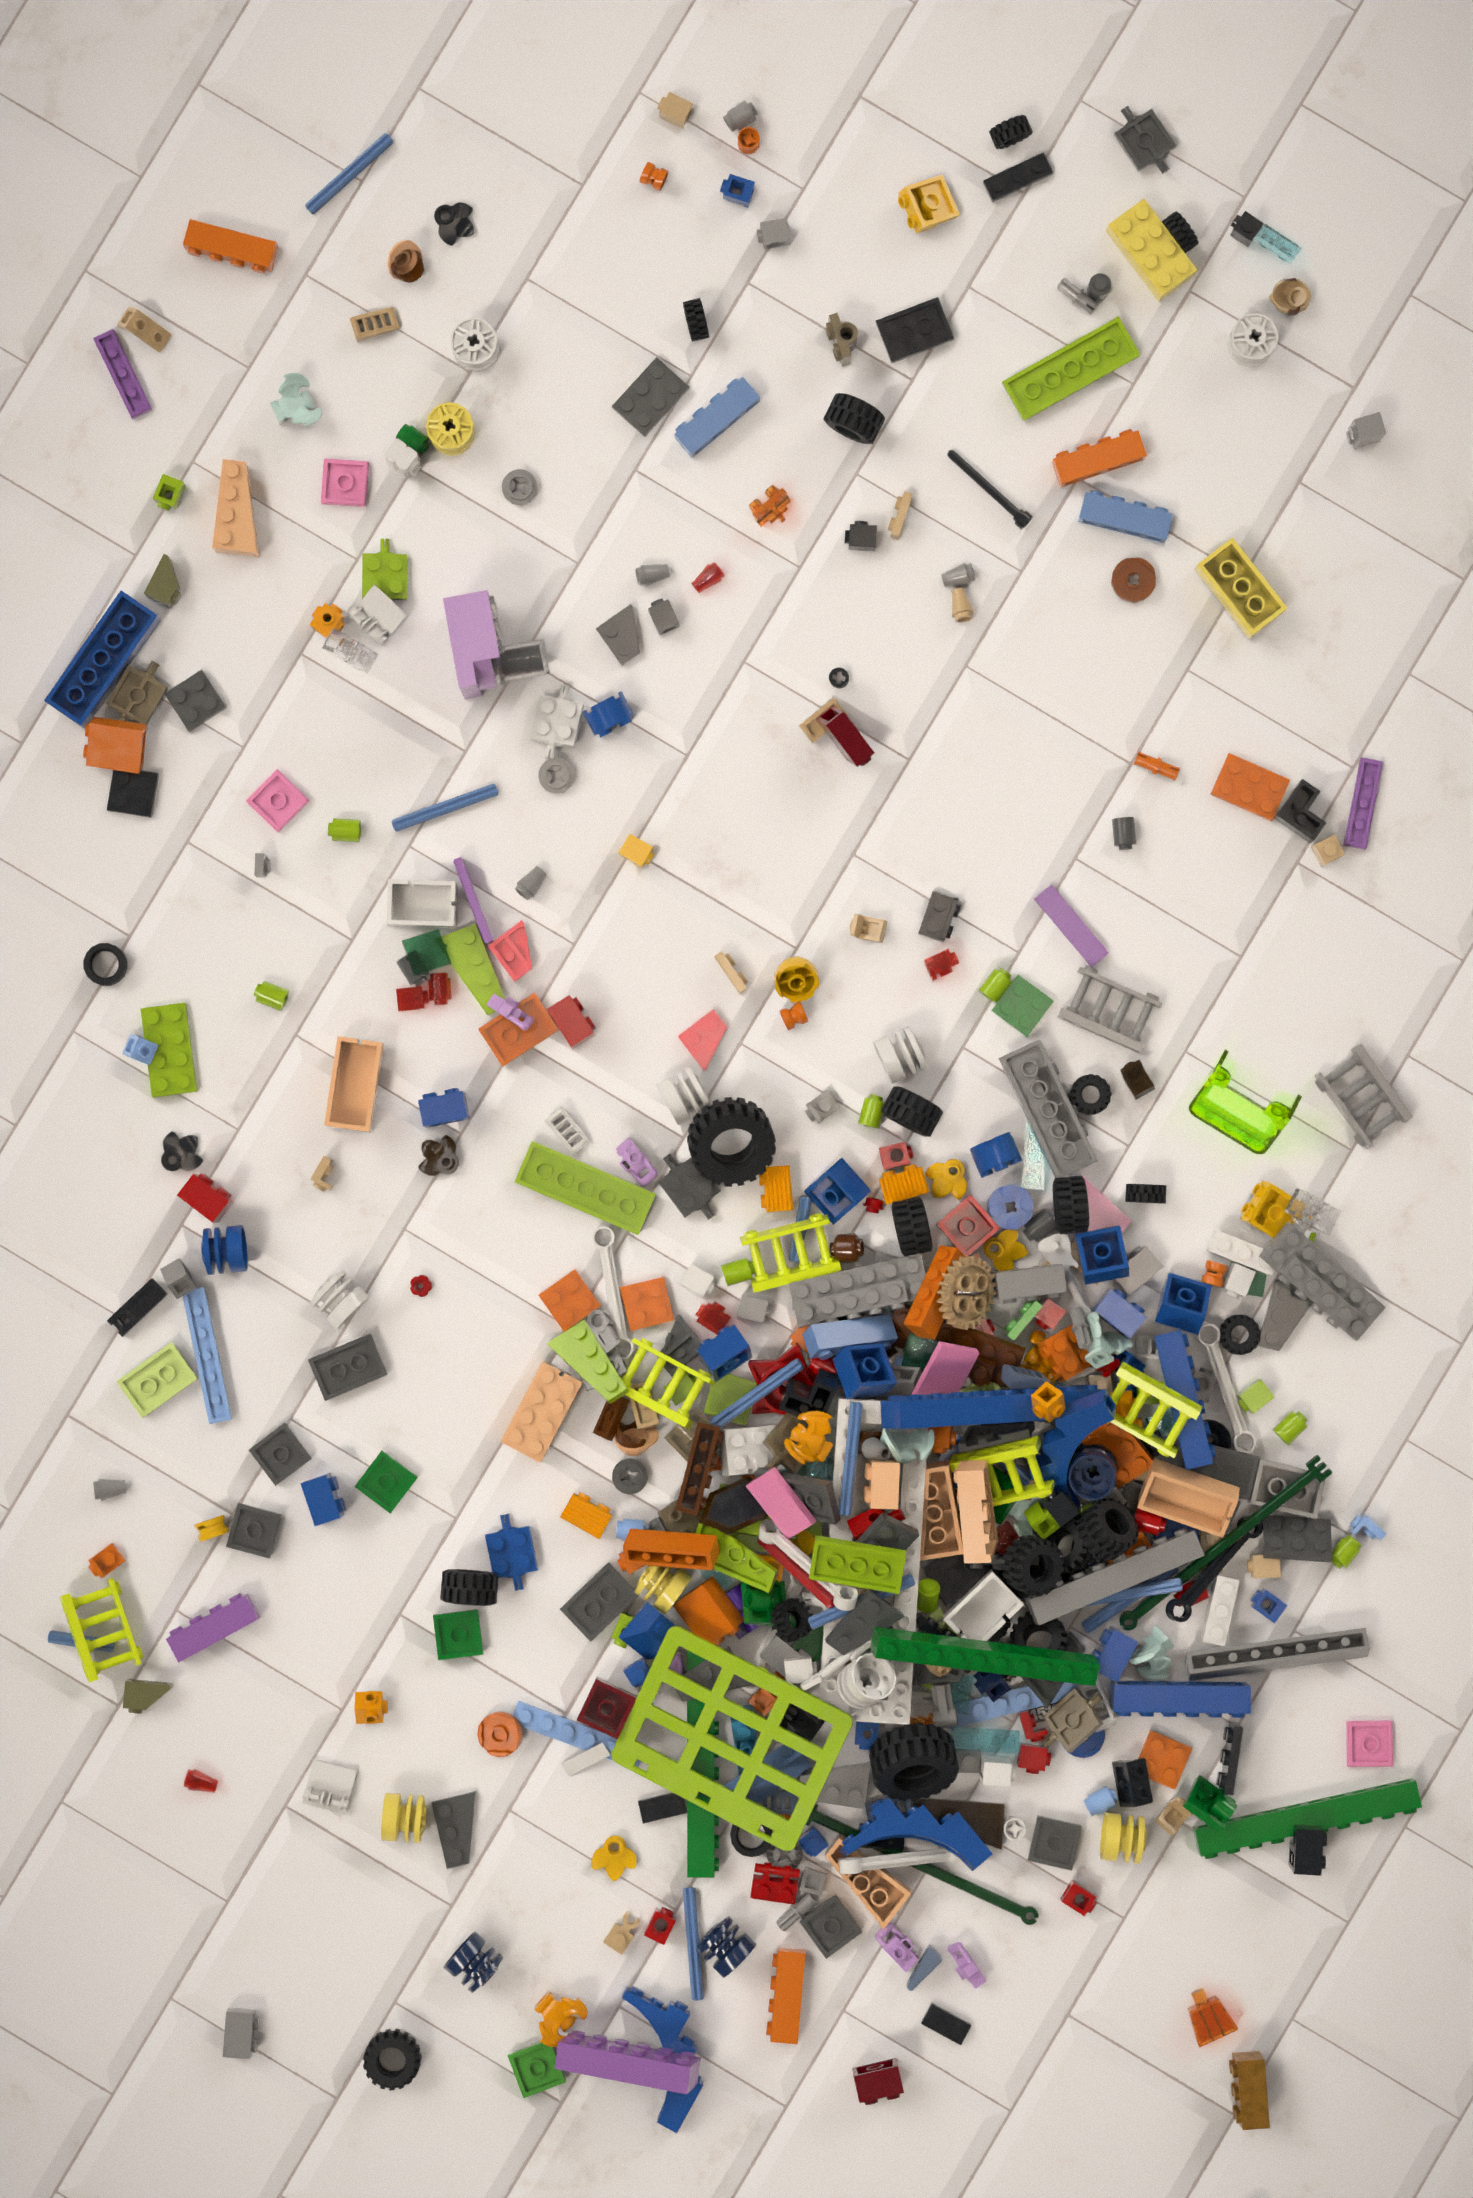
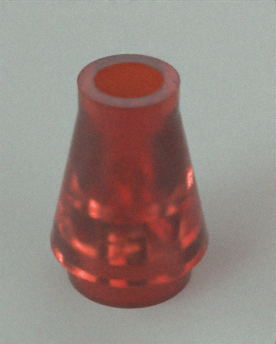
M715 562L712 564L708 563L691 584L698 593H701L703 590L721 582L725 574Z
M195 1768L194 1770L188 1769L183 1787L188 1788L190 1791L215 1793L218 1780Z

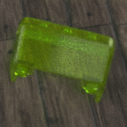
M1224 1050L1189 1105V1112L1197 1119L1251 1152L1264 1154L1291 1120L1302 1096L1298 1094L1289 1107L1277 1101L1270 1102L1266 1108L1228 1085L1231 1080V1074L1222 1067V1064L1229 1051Z

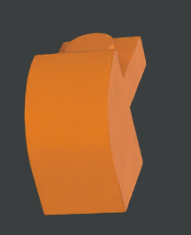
M778 1671L772 1673L775 1676L786 1681V1678L782 1676ZM759 1688L749 1698L748 1702L765 1717L773 1708L778 1696Z

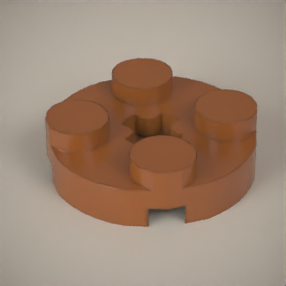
M1138 557L1126 558L1120 561L1112 573L1111 586L1113 591L1120 599L1126 602L1138 603L1145 600L1151 595L1156 586L1153 566L1147 560ZM1138 575L1137 581L1139 584L1130 585L1128 576Z

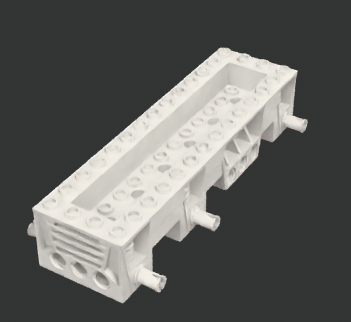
M838 1397L836 1411L834 1410V1413L827 1412V1414L832 1416L831 1419H828L830 1426H833V1429H835L836 1440L832 1487L838 1510H840L850 1403H862L860 1431L882 1432L880 1401L885 1400L866 1398L847 1400L846 1397ZM914 1428L905 1429L904 1432L911 1434ZM919 1428L928 1432V1428ZM914 1451L916 1454L915 1460L913 1459L910 1463L906 1464L900 1463L898 1507L906 1517L902 1522L918 1529L919 1537L907 1549L903 1576L907 1574L913 1576L915 1585L901 1591L900 1594H894L885 1598L887 1602L900 1610L905 1616L888 1628L913 1632L916 1629L917 1613L931 1614L923 1613L917 1609L926 1460H920V1453L918 1451ZM863 1454L857 1455L852 1514L850 1516L840 1515L841 1520L836 1525L829 1523V1538L856 1542L857 1540L853 1537L847 1521L871 1509L863 1499L864 1486H868L869 1480H866L864 1476L865 1463H869V1459ZM885 1509V1510H886L887 1513H890V1512H892V1511L895 1510V1509ZM802 1592L803 1599H811L802 1600L806 1603L804 1606L822 1607L824 1611L829 1609L812 1593ZM844 1616L824 1625L821 1670L842 1655L828 1645L825 1638ZM894 1660L889 1661L895 1670V1688L890 1695L868 1709L850 1707L839 1695L837 1678L845 1664L823 1679L822 1682L805 1690L849 1713L853 1717V1721L908 1725L910 1724L911 1704L929 1706L932 1704L931 1699H923L932 1698L931 1691L912 1690L913 1663ZM797 1683L796 1686L801 1688V1683Z

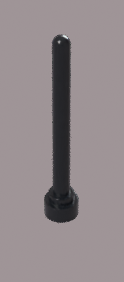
M954 450L948 451L947 456L1014 517L1013 520L1017 527L1022 530L1031 521L1033 516L1027 510L1025 512L1022 509L1019 510Z

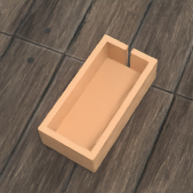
M337 1036L324 1126L371 1133L384 1043L362 1040V1045H359L360 1040Z
M542 1361L501 1440L505 1445L540 1463L583 1384V1381L566 1372L563 1377L560 1376L561 1370L545 1361Z
M1154 1458L1139 1493L1137 1508L1223 1538L1229 1525L1230 1517H1232L1238 1503L1240 1488Z
M869 1459V1463H865L864 1476L866 1480H869L868 1486H864L863 1499L865 1503H868L872 1509L898 1510L900 1462H897L896 1459H888L886 1461Z

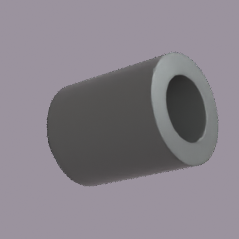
M1102 273L1092 276L1087 287L1088 296L1094 301L1106 299L1111 289L1110 278Z
M1134 817L1112 819L1114 846H1119V850L1132 849V845L1137 844Z
M416 951L407 954L396 962L410 985L415 984L418 987L428 980L426 976L429 975V972Z
M1042 1209L1024 1225L1025 1229L1022 1232L1030 1242L1033 1239L1035 1242H1038L1056 1228V1223L1045 1209Z

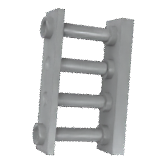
M1085 965V968L1080 967L1077 973L1082 974L1083 978L1070 1007L1067 1006L1066 1009L1061 1008L1057 1017L1134 1052L1141 1053L1145 1044L1140 1042V1036L1153 1006L1161 1008L1163 1004L1158 1001L1159 997L1148 992L1146 995H1143L1098 975V970L1087 965ZM1091 979L1104 984L1091 1015L1084 1018L1078 1015L1080 1012L1078 1009ZM1112 988L1125 994L1111 1025L1108 1024V1027L1099 1024V1017ZM1134 997L1145 1002L1132 1034L1129 1033L1127 1037L1120 1033L1121 1029L1119 1027Z
M1358 1044L1351 1049L1353 1052L1352 1058L1326 1077L1321 1072L1315 1075L1317 1079L1315 1084L1322 1093L1325 1091L1355 1132L1354 1138L1360 1147L1365 1146L1366 1149H1369L1373 1146L1369 1139L1396 1120H1401L1405 1123L1412 1119L1413 1115L1363 1045ZM1362 1065L1366 1071L1365 1076L1337 1095L1330 1084L1355 1066ZM1375 1083L1380 1090L1377 1092L1378 1095L1350 1114L1343 1102L1367 1085ZM1382 1102H1388L1393 1108L1391 1113L1363 1132L1356 1121Z

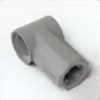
M950 1683L932 1684L934 1725L942 1728L958 1726L957 1711L953 1705Z

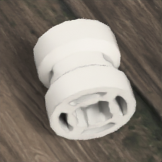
M1012 1815L1004 1820L1003 1832L1008 1839L1018 1841L1025 1836L1026 1826L1020 1817Z

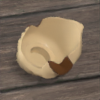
M1290 278L1279 281L1274 286L1269 299L1280 313L1294 316L1307 309L1312 295L1311 290L1303 281Z

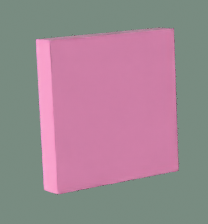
M324 459L321 504L366 507L369 462Z
M277 769L246 802L279 833L309 800Z
M1391 1720L1346 1721L1347 1767H1393Z

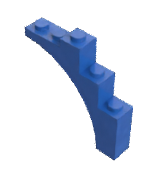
M1106 1389L1066 1403V1409L1063 1414L1054 1419L1057 1428L1044 1434L1042 1443L1044 1454L1036 1456L1044 1481L1054 1480V1489L1059 1491L1063 1488L1078 1509L1080 1507V1500L1070 1487L1068 1478L1070 1460L1076 1448L1087 1435L1098 1427L1114 1420L1116 1404ZM1029 1468L1030 1477L1034 1481L1032 1472Z
M889 1797L884 1801L880 1798L870 1806L872 1811L868 1815L873 1822L870 1820L866 1821L859 1827L861 1832L854 1837L851 1834L841 1842L844 1846L840 1849L844 1857H847L857 1849L875 1841L890 1838H914L945 1848L958 1857L971 1871H974L993 1854L959 1812H956L954 1815L949 1812L940 1820L942 1823L940 1825L924 1805L919 1808L915 1805L905 1813L907 1816L905 1818Z
M626 1986L622 1998L637 2008L650 2022L659 2036L662 2047L670 2048L674 2053L692 2052L695 2054L697 2051V2046L694 2045L695 2041L685 2035L682 2038L679 2037L690 2016V2011L687 2010L688 2006L678 2000L676 2002L670 2000L667 2008L663 2007L664 2003L657 1998L652 1997V1999L643 1996L644 1992L635 1986L629 1988ZM700 2075L698 2076L697 2085L688 2094L672 2091L666 2092L665 2101L658 2115L657 2123L675 2133L679 2131L703 2087Z

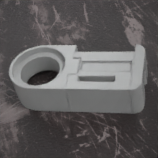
M594 1310L588 1315L587 1324L605 1352L613 1354L616 1351L615 1347H622L625 1344V1341L619 1339L612 1328L614 1323L607 1313ZM601 1315L603 1323L601 1326L596 1327L594 1319L596 1316Z

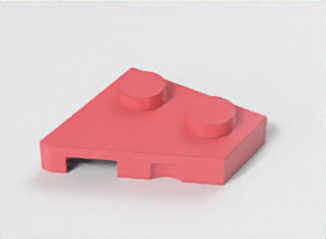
M522 920L488 945L514 982L533 969L525 924Z
M713 1009L678 1036L703 1071L707 1069L727 1026Z

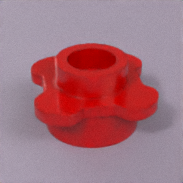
M1114 1359L1113 1362L1097 1368V1371H1101L1102 1376L1107 1378L1116 1370L1120 1361Z

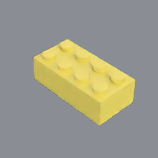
M1145 199L1108 224L1106 232L1158 302L1195 276L1197 272L1196 267Z
M1233 537L1194 568L1248 639L1287 610L1286 605Z

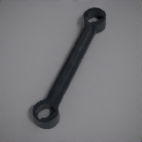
M1251 1515L1242 1516L1238 1520L1237 1526L1240 1525ZM1260 1522L1255 1526L1253 1533L1250 1534L1248 1532L1210 1562L1180 1599L1174 1598L1167 1603L1165 1611L1170 1620L1185 1622L1190 1618L1193 1603L1249 1538L1254 1539L1261 1535L1263 1523ZM1183 1604L1184 1612L1182 1616L1175 1617L1173 1613L1175 1605Z

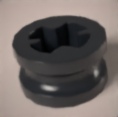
M834 668L829 674V681L835 688H844L849 682V675L844 668ZM837 672H841L842 676L845 677V681L841 680V684H837L836 680L833 679V675L837 676Z

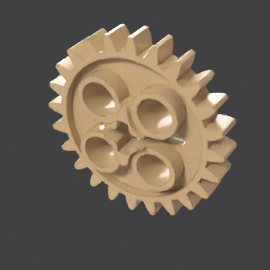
M966 1255L965 1257H959L958 1261L953 1260V1267L947 1266L948 1274L942 1273L944 1282H939L942 1290L937 1291L941 1295L937 1303H942L939 1311L944 1312L942 1318L947 1319V1324L952 1325L954 1328L968 1330V1328L974 1329L975 1324L981 1325V1319H987L985 1312L992 1311L989 1305L995 1303L991 1298L997 1292L992 1291V1288L996 1286V1283L991 1281L995 1274L990 1273L992 1268L986 1266L987 1262L982 1261L981 1258ZM954 1291H964V1292H973V1291H976V1292H980V1293L977 1294V1295L966 1294V1293L956 1294V1293H954Z

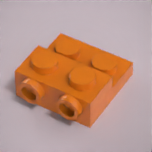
M1073 1324L1038 1343L1042 1357L1048 1361L1051 1366V1374L1059 1383L1092 1366L1085 1360V1356L1089 1352L1079 1348L1076 1335L1072 1333Z

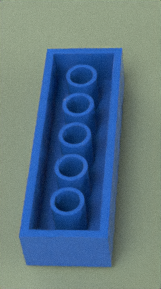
M120 590L44 701L85 729L86 724L90 723L161 618Z
M1181 1330L1156 1335L1154 1340L1165 1385L1203 1406L1197 1419H1188L1178 1436L1185 1469L1188 1470L1213 1464L1212 1459L1216 1458L1213 1444H1208L1207 1436H1211L1208 1422H1203L1202 1414L1206 1413L1203 1400H1198L1196 1392L1200 1391L1197 1377L1193 1378L1191 1373L1195 1366L1192 1355L1187 1356L1186 1347H1190L1187 1333L1182 1334ZM1171 1406L1174 1423H1176L1180 1413L1179 1410Z
M1110 1680V1706L1118 1716H1131V1712H1138L1143 1717H1153L1154 1713H1161L1164 1717H1177V1713H1183L1186 1717H1199V1713H1206L1208 1717L1214 1718L1222 1717V1714H1229L1233 1718H1244L1245 1714H1251V1686L1246 1682L1121 1680L1115 1682Z

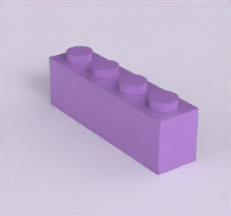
M241 1593L228 1599L230 1604L224 1607L219 1604L209 1610L210 1615L202 1618L200 1614L189 1620L190 1626L183 1629L180 1625L169 1631L171 1636L166 1638V1641L178 1663L261 1618L249 1595L246 1594L242 1597Z

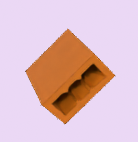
M93 717L90 723L86 724L85 728L88 745L85 744L83 758H86V766L139 774L144 764L147 724Z
M713 1576L673 1604V1607L692 1633L715 1645L725 1640L723 1636L726 1634L731 1637L740 1630L738 1626L744 1621L742 1615Z

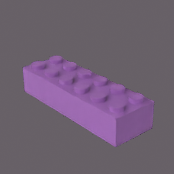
M572 2031V2033H569L558 2042L555 2069L688 2094L698 2083L701 2058L695 2057V2054L692 2052H681L679 2054L666 2047H661L658 2050L651 2048V2045L645 2043L632 2045L629 2044L628 2040L624 2039L611 2041L607 2040V2037L603 2035L590 2037L585 2036V2032Z

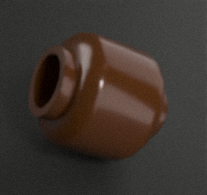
M855 1233L838 1234L834 1239V1243H830L831 1256H835L836 1260L840 1263L858 1262L860 1257L864 1256L863 1239L859 1238Z

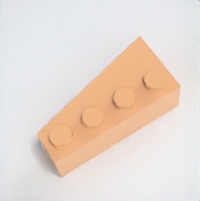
M223 459L212 548L218 553L260 557L249 470L244 461Z
M950 1460L927 1463L920 1561L963 1554L960 1514L953 1475L949 1465Z
M987 1460L960 1461L957 1470H954V1482L958 1486L957 1502L960 1509L964 1563H991L998 1544V1535Z
M840 1834L825 1851L826 1858L839 1874V1859L845 1858L840 1852V1849L844 1846L841 1842L846 1839ZM857 1849L847 1857L869 1856L860 1849ZM885 1868L867 1870L856 1874H840L883 1929H885L911 1895V1888Z

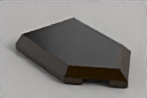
M748 1476L709 1493L699 1523L729 1535L768 1518V1514L747 1489L746 1485L752 1481V1478Z

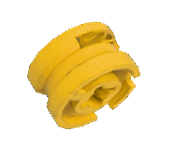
M224 1515L194 1525L199 1532V1542L230 1532L228 1526H225Z

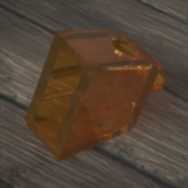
M1203 1988L1191 1993L1195 2005L1190 2006L1187 2010L1199 2048L1239 2030L1216 1995L1207 1998Z

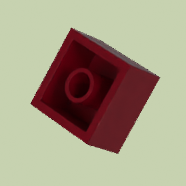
M596 1677L577 1717V1721L618 1740L637 1695Z
M896 2058L852 2068L859 2103L871 2105L877 2103L880 2098L887 2097V2100L899 2098L900 2094L904 2093Z

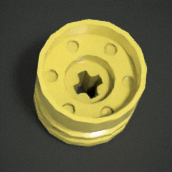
M447 402L439 404L432 409L427 417L426 429L433 447L443 455L449 456L460 455L467 451L474 442L475 429L471 415L466 408L457 403ZM450 423H453L455 429L451 428L447 431L445 425L449 426Z
M648 1565L638 1579L634 1593L639 1595L646 1588L648 1591L643 1597L645 1601L653 1594L656 1595L657 1598L653 1607L665 1615L693 1576L682 1568L671 1574L670 1570L672 1567L663 1568L662 1566Z
M385 1793L381 1824L382 1841L396 1842L399 1832H404L406 1843H409L410 1835L414 1833V1843L420 1844L421 1837L425 1831L427 1815L424 1795H418L417 1805H413L412 1794H409L407 1803L402 1804L401 1794Z
M1105 1812L1101 1830L1100 1859L1116 1862L1119 1852H1123L1124 1862L1129 1863L1131 1853H1133V1863L1140 1864L1145 1851L1147 1836L1144 1816H1138L1134 1826L1133 1815H1129L1126 1825L1122 1824L1120 1814Z

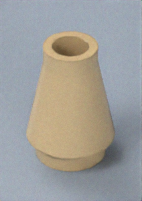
M953 589L951 591L952 617L955 618L957 623L970 621L973 619L972 614L974 611L967 598L965 589Z

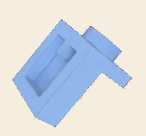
M130 1033L122 1054L150 1065L158 1045Z
M1365 1514L1362 1516L1357 1515L1350 1523L1351 1528L1349 1531L1354 1535L1363 1526L1365 1527L1363 1532L1372 1540L1376 1537L1381 1541L1386 1535Z

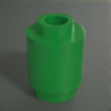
M404 424L396 435V439H400L407 447H411L418 454L423 455L430 446L428 443L429 437L412 425Z

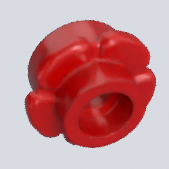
M866 1197L863 1206H867L866 1211L879 1214V1210H884V1201Z
M425 1275L415 1276L410 1281L412 1294L419 1297L427 1296L428 1292L432 1289V1283Z

